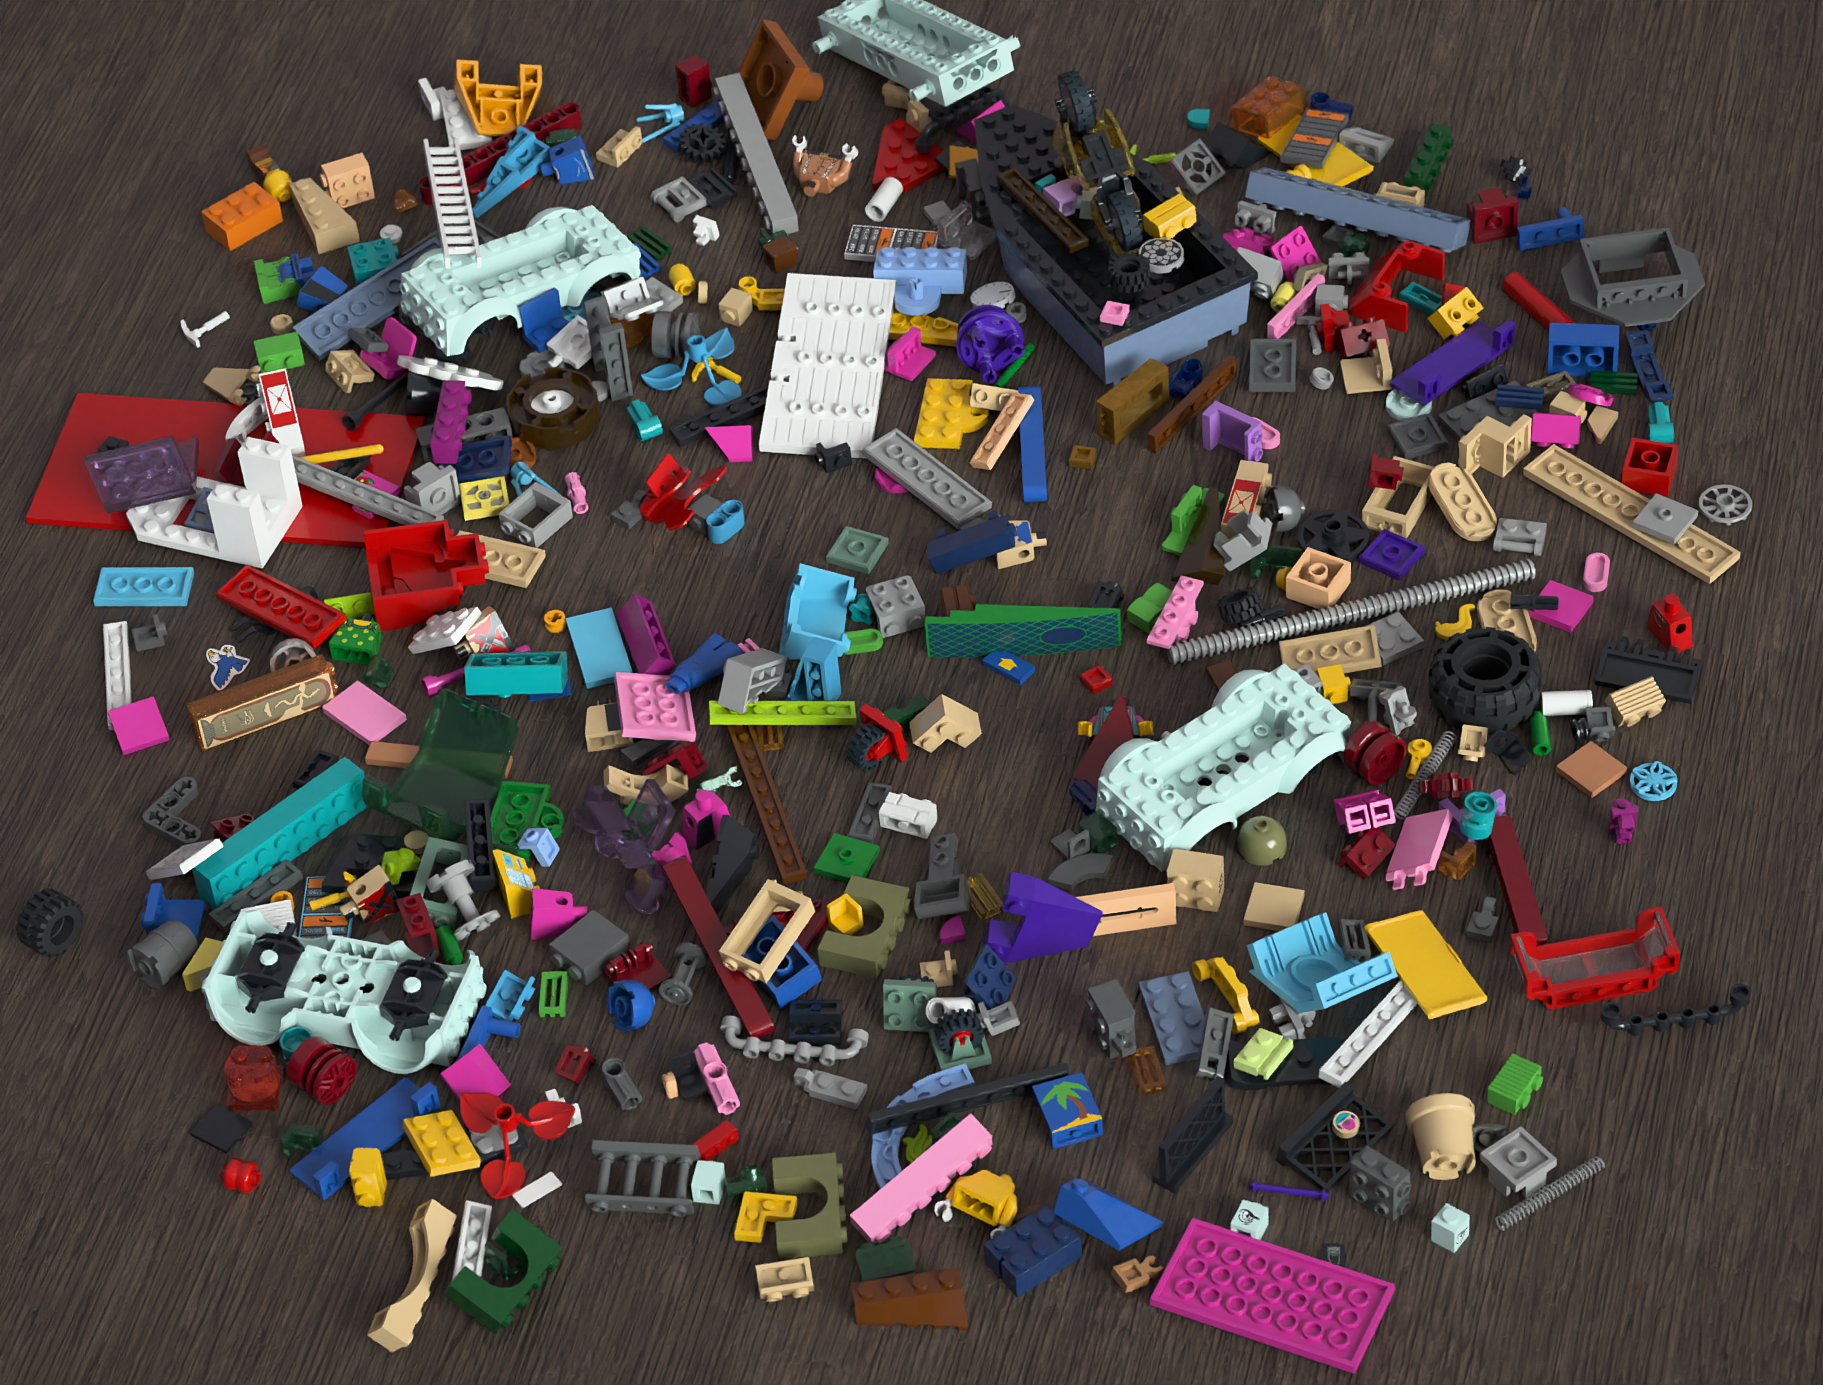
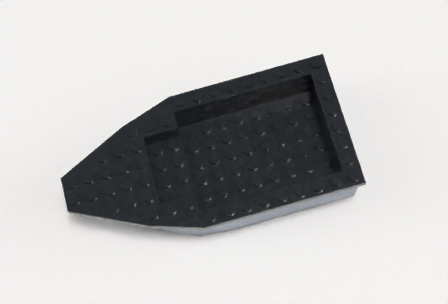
M1013 104L974 120L981 190L998 237L1005 271L1023 296L1105 384L1115 387L1121 382V378L1130 375L1150 358L1167 365L1208 347V340L1225 332H1228L1231 336L1239 333V326L1247 321L1250 283L1258 279V272L1196 209V222L1190 228H1185L1176 233L1173 238H1170L1180 243L1183 247L1184 261L1179 268H1172V271L1168 273L1150 272L1149 284L1147 286L1144 285L1142 290L1138 288V292L1130 290V293H1126V290L1120 292L1118 288L1114 289L1109 283L1108 266L1113 257L1117 258V254L1120 253L1124 256L1125 253L1121 250L1120 245H1118L1116 236L1113 233H1107L1103 221L1079 218L1080 209H1076L1074 214L1067 216L1066 218L1089 239V246L1069 254L996 181V175L1014 167L1034 186L1035 182L1050 174L1056 177V183L1083 173L1079 163L1081 160L1088 158L1084 154L1073 157L1060 168H1056L1053 165L1058 157L1070 149L1069 139L1063 136L1059 121ZM1124 150L1130 170L1122 173L1131 181L1133 194L1140 209V216L1143 218L1145 213L1178 195L1179 192L1148 161ZM1144 222L1139 223L1142 244L1154 239L1153 236L1145 231ZM1140 248L1128 251L1129 255H1132V252H1136L1138 256ZM1107 301L1129 305V313L1122 326L1100 322V315Z

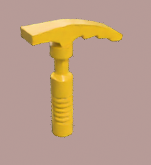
M712 357L707 358L710 369L715 370L717 374L737 384L740 383L741 376L721 365L717 366L712 361ZM704 362L697 363L692 372V382L697 380V376L705 368Z
M343 872L344 878L350 884L357 881L350 873ZM347 891L340 894L334 893L309 901L311 910L314 911L321 907L338 903L342 899L348 898L349 894Z

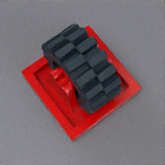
M865 703L859 709L863 725L861 730L857 729L855 731V737L851 736L852 742L847 744L849 748L846 750L847 759L864 771L873 770V766L877 767L879 765L878 762H882L884 760L883 756L887 754L902 763L908 757L901 725L897 721L885 717L878 708H872Z

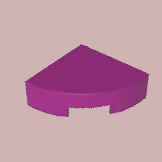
M960 915L948 920L941 928V945L966 940Z

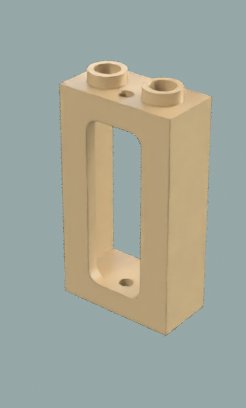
M1394 456L1393 460H1400V467H1404L1402 481H1397L1395 490L1376 487L1362 510V520L1370 530L1382 532L1386 529L1407 538L1432 496L1428 487V478L1435 467ZM1401 483L1421 487L1406 515L1385 510Z
M768 879L719 950L724 966L732 971L739 970L753 981L760 980L767 983L814 914L815 909L811 899ZM782 906L795 912L760 965L743 957L776 907Z

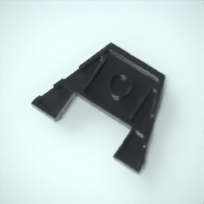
M353 833L324 878L322 892L343 893L346 879L343 875L344 871L351 875L363 876L378 865L381 867L385 852L406 848L404 838ZM414 870L401 873L399 884H397V897L404 898L410 896L416 878Z

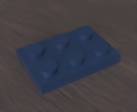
M503 436L462 444L457 464H442V466L445 468L451 465L456 470L458 484L509 475L512 448L510 436Z

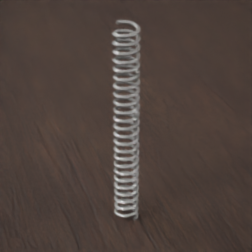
M1444 732L1434 746L1424 765H1422V768L1394 809V814L1397 818L1405 820L1406 816L1411 812L1419 796H1421L1417 789L1418 784L1415 782L1418 783V779L1420 781L1425 779L1431 780L1430 773L1434 774L1448 750L1451 749L1457 739L1453 732ZM1446 733H1450V734H1452L1455 738H1453V737L1450 736V735H1445V734H1446ZM1445 736L1450 737L1452 739V742L1449 739L1445 738ZM1396 812L1404 816V818L1399 817Z
M1593 1156L1588 1161H1585L1584 1164L1577 1166L1576 1169H1572V1171L1564 1174L1563 1177L1556 1179L1555 1182H1551V1185L1548 1184L1547 1187H1543L1542 1190L1535 1192L1530 1198L1527 1197L1526 1200H1522L1521 1203L1514 1205L1509 1211L1506 1210L1505 1213H1501L1500 1216L1496 1217L1498 1228L1504 1231L1505 1228H1509V1225L1513 1226V1222L1521 1221V1217L1525 1218L1526 1215H1530V1212L1534 1213V1209L1538 1210V1206L1542 1208V1204L1546 1205L1547 1202H1551V1199L1554 1200L1555 1196L1559 1197V1194H1563V1191L1567 1192L1572 1186L1575 1187L1576 1183L1580 1184V1181H1584V1178L1588 1179V1175L1592 1176V1173L1596 1174L1601 1168L1604 1169V1162L1601 1158ZM1499 1218L1501 1220L1502 1226H1500L1498 1222Z

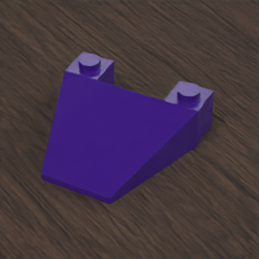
M1011 871L1004 887L1002 911L1022 916L1018 925L990 919L984 933L983 945H988L1005 964L1088 947L1101 920L1103 911L1036 877Z

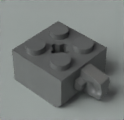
M1117 979L1089 988L1088 1000L1086 1001V1007L1089 1012L1087 1024L1090 1031H1095L1097 1034L1100 1049L1106 1050L1110 1059L1120 1055L1123 1058L1137 1053L1135 1010Z

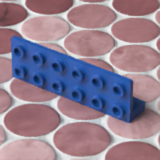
M403 1078L290 1169V1174L322 1200H326L351 1179L349 1169L354 1149L377 1148L380 1150V1154L384 1153L406 1135L402 1128L403 1119L432 1114L441 1107L436 1086L428 1082L425 1086L419 1088L407 1078Z

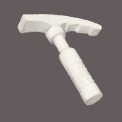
M224 311L204 323L203 327L199 329L196 328L190 331L184 320H181V327L185 337L198 348L200 343L197 338L202 333L212 330L230 319V317Z

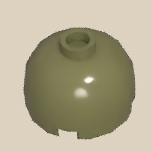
M1252 817L1244 822L1238 832L1237 851L1250 864L1257 866L1273 864L1272 860L1278 857L1280 860L1287 851L1286 832L1282 825L1272 817Z

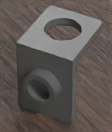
M1068 829L1051 839V844L1069 860L1090 851L1089 831L1084 830L1076 835L1072 830Z

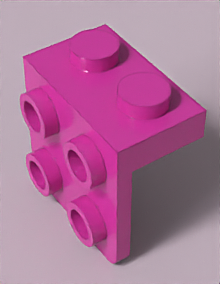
M1242 227L1240 230L1233 229L1232 232L1223 234L1225 240L1236 251L1238 247H1242L1265 255V251L1277 242L1274 240V236L1269 234L1258 235L1254 233L1253 229Z
M389 317L386 319L381 338L389 345L388 351L367 352L362 349L360 358L369 367L381 374V377L392 380L409 370L398 366L397 360L399 355L413 356L417 338L396 319Z

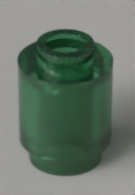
M567 127L548 132V137H545V143L552 148L577 136L574 128L569 129Z

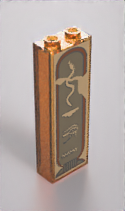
M323 654L187 703L194 737L202 753L321 709L322 706L335 698L336 693L339 692L337 682L332 678L336 674L331 661L327 662Z

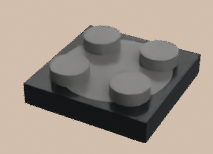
M465 1123L461 1124L481 1159L480 1167L493 1160L505 1157L503 1135L498 1125L493 1124L486 1133H475L469 1130ZM519 1125L514 1131L507 1134L510 1155L528 1148V1143Z

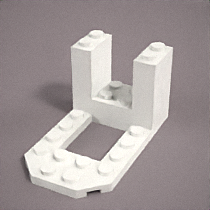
M247 437L238 451L245 487L179 472L148 482L126 513L137 539L147 543L240 564H248L263 569L303 506L290 446ZM204 487L213 489L207 497V502L215 533L173 524L189 499L197 500Z

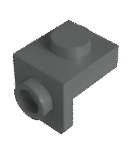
M158 614L153 615L155 624L132 629L137 652L165 645L163 636L167 635L164 621L159 622Z
M1611 706L1586 708L1585 714L1589 727V739L1604 742L1613 738L1615 726H1613Z

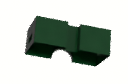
M921 694L908 700V706L904 709L893 707L882 713L888 719L895 720L901 725L903 735L908 733L910 728L909 722L923 711L930 702Z

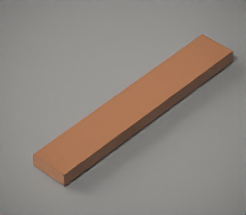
M371 741L365 757L367 765L507 779L513 762L512 755Z

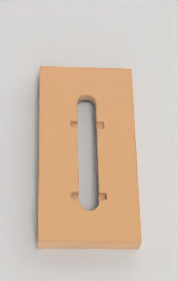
M1174 883L1076 897L1103 911V914L1138 910V907L1142 909L1156 907L1155 910L1102 917L1093 936L1176 924Z

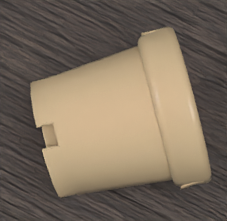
M1452 1093L1433 1094L1414 1102L1406 1111V1124L1411 1135L1414 1136L1423 1173L1425 1174L1428 1171L1429 1177L1432 1179L1449 1180L1459 1178L1458 1171L1466 1169V1174H1468L1475 1167L1476 1160L1472 1131L1475 1109L1474 1104L1469 1098Z

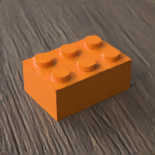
M255 182L246 185L201 211L205 231L229 251L283 222L279 201Z

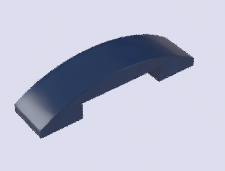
M1648 330L1625 333L1634 372L1638 373L1637 380L1647 400L1650 403L1672 400L1674 398L1668 380L1663 378L1654 355V344Z

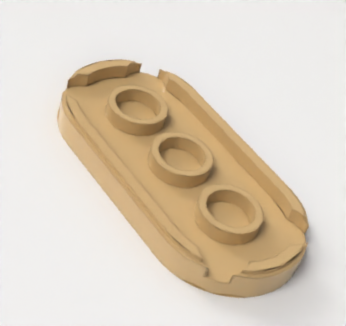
M1442 463L1435 466L1429 475L1428 487L1453 530L1459 536L1470 541H1484L1490 538L1495 531L1497 517L1471 473L1463 467L1461 469L1455 467L1456 464Z
M1499 589L1483 595V599L1479 600L1477 604V615L1481 628L1493 627L1496 630H1507L1515 633V637L1518 639L1523 638L1529 643L1532 650L1536 652L1537 638L1528 610L1510 609L1511 591Z

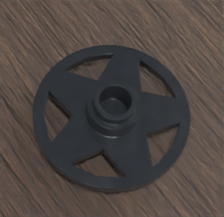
M1326 510L1315 513L1304 520L1298 530V542L1304 552L1308 547L1320 552L1330 550L1335 555L1334 557L1348 561L1359 556L1366 549L1369 542V530L1365 522L1352 513L1341 510ZM1332 517L1331 519H1328L1325 523L1316 521L1321 518ZM1347 519L1356 523L1361 529L1347 527ZM1304 531H1307L1314 537L1307 544L1303 538ZM1362 541L1360 546L1350 553L1349 544Z

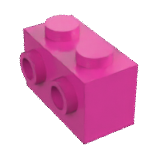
M1534 412L1531 441L1536 442V446L1550 447V443H1560V448H1574V444L1578 445L1580 441L1581 415Z

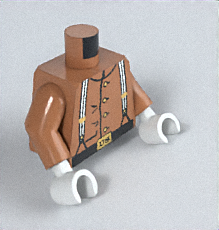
M797 136L793 137V143L796 147V152H794L793 171L807 196L813 197L817 192L829 194L835 187L847 181L852 166L851 159L858 155V150L855 146L849 152L850 146L848 143L844 144L842 151L846 155L845 157L809 150L802 153L803 149L807 146L805 137L803 136V142L797 144Z

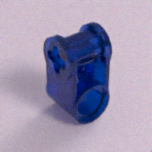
M1190 358L1182 363L1175 375L1169 380V395L1175 394L1185 398L1193 388H1196L1203 381V369L1200 360Z

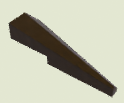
M1212 488L1207 491L1171 581L1178 582L1181 576L1218 585L1225 575L1223 556L1214 547L1216 533L1221 531L1218 488Z

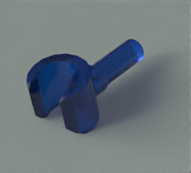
M1527 176L1523 178L1522 184L1518 186L1519 193L1517 197L1528 200L1532 193V187L1527 186L1529 180Z

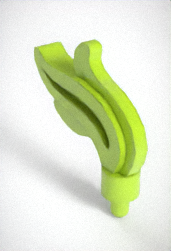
M920 1125V1131L914 1139L911 1137L903 1139V1144L907 1145L906 1158L910 1164L932 1147L933 1136L930 1135L928 1139L925 1125Z

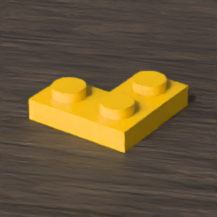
M744 1192L734 1233L735 1240L762 1243L766 1222L776 1223L777 1221L794 1220L798 1204L797 1196Z

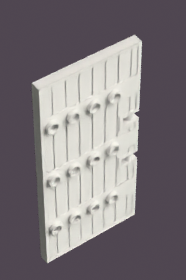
M788 273L778 328V341H776L771 381H769L759 441V451L814 455L817 453V443L821 442L826 450L847 442L851 448V458H866L862 455V449L874 441L894 306L896 280Z

